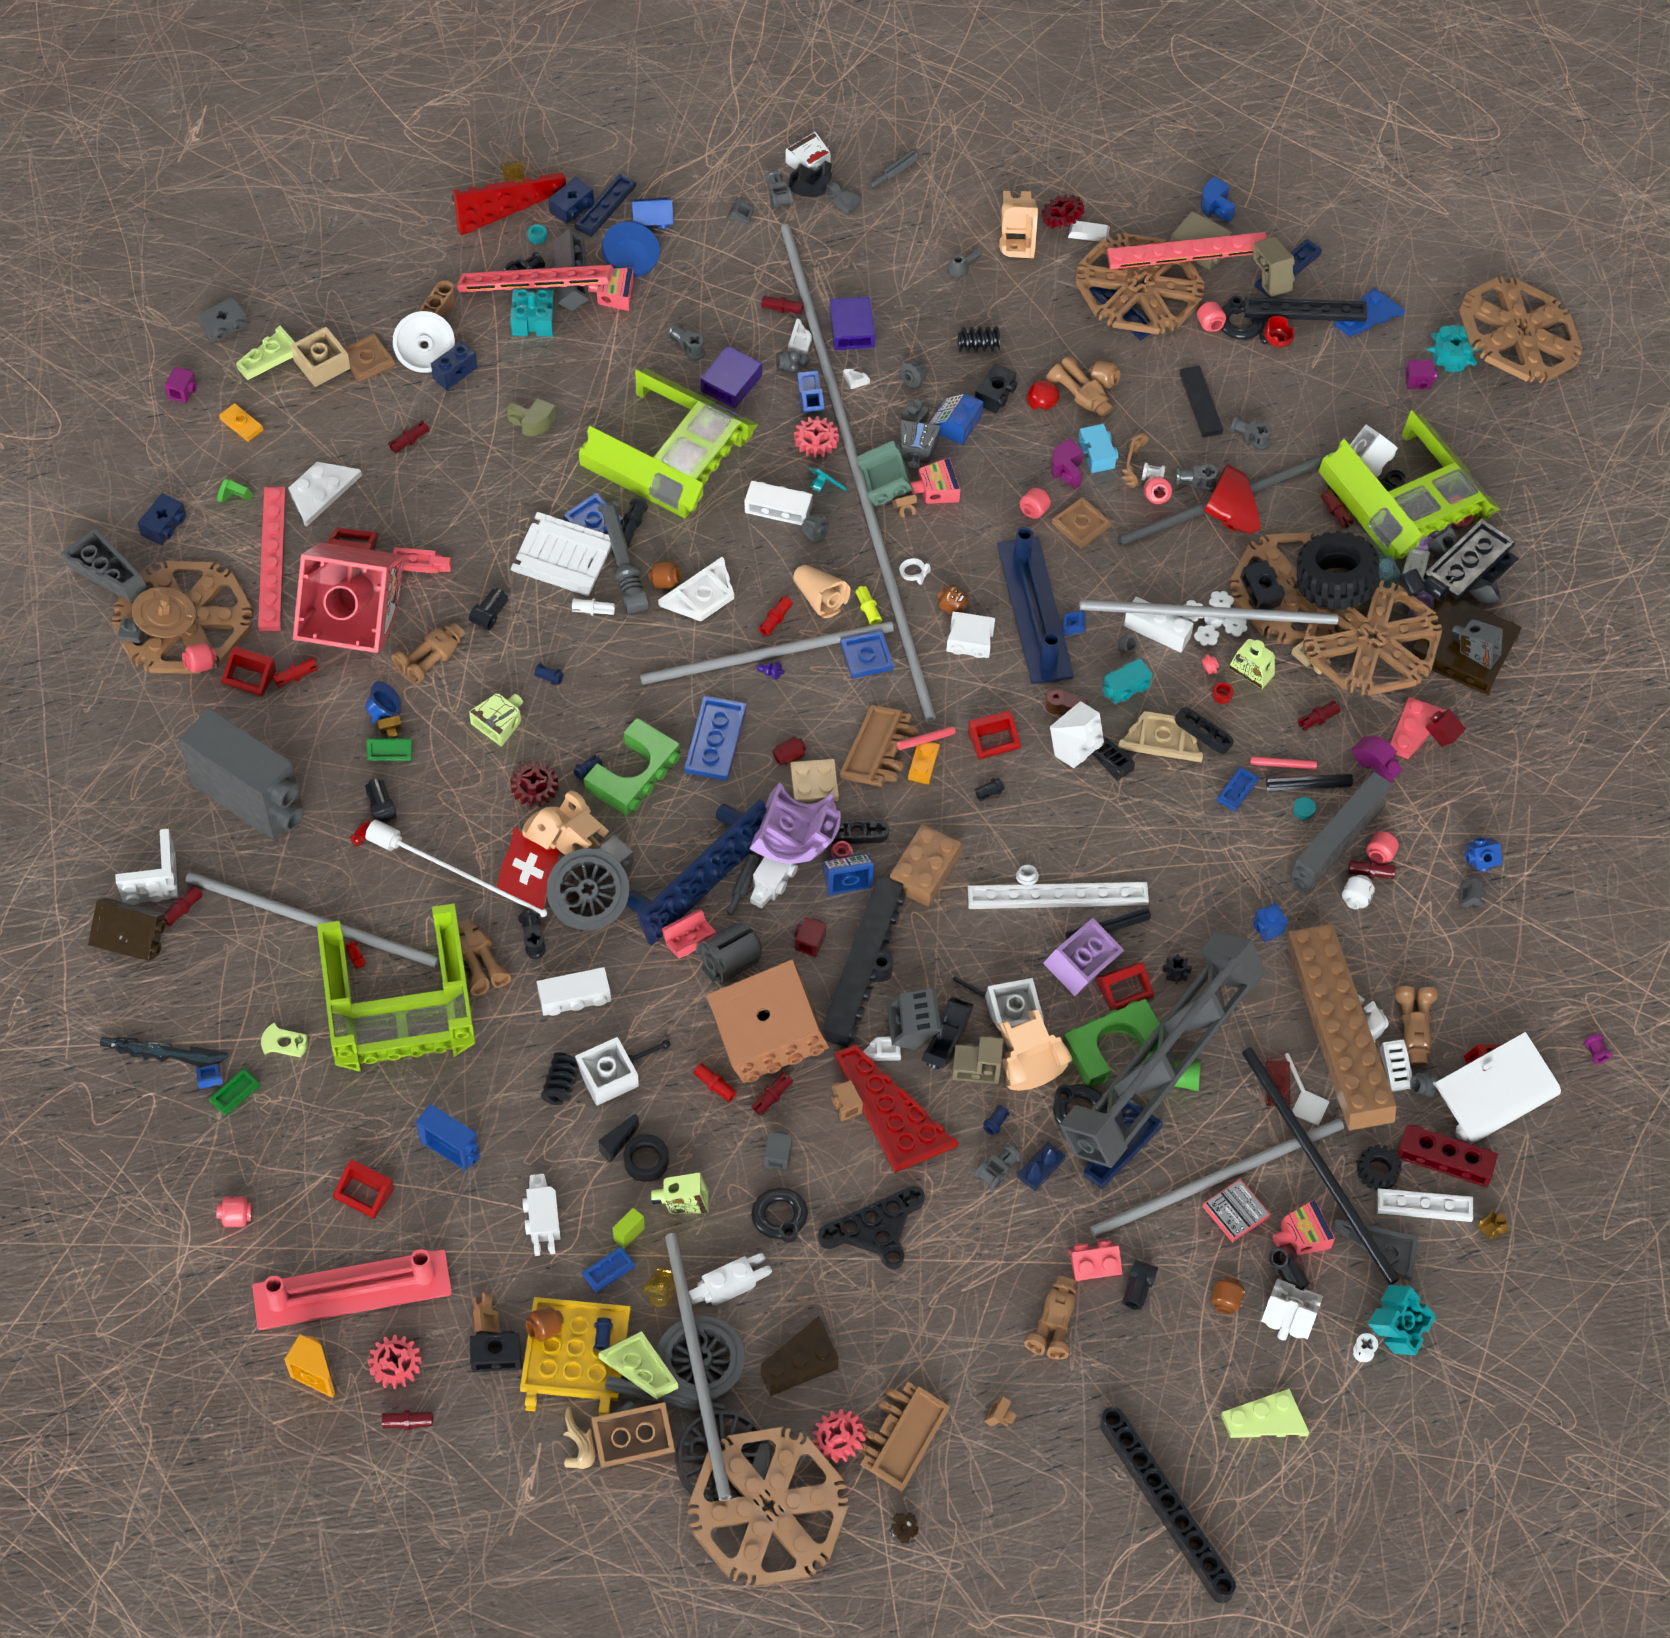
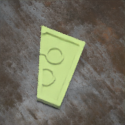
M281 326L275 329L276 333L271 337L267 336L262 340L263 344L260 347L252 349L236 363L238 370L247 380L293 358L291 345L295 341Z
M642 1331L599 1352L600 1360L655 1399L678 1389L677 1381Z
M1290 1389L1221 1413L1230 1438L1260 1437L1261 1435H1276L1277 1437L1309 1435L1307 1426Z

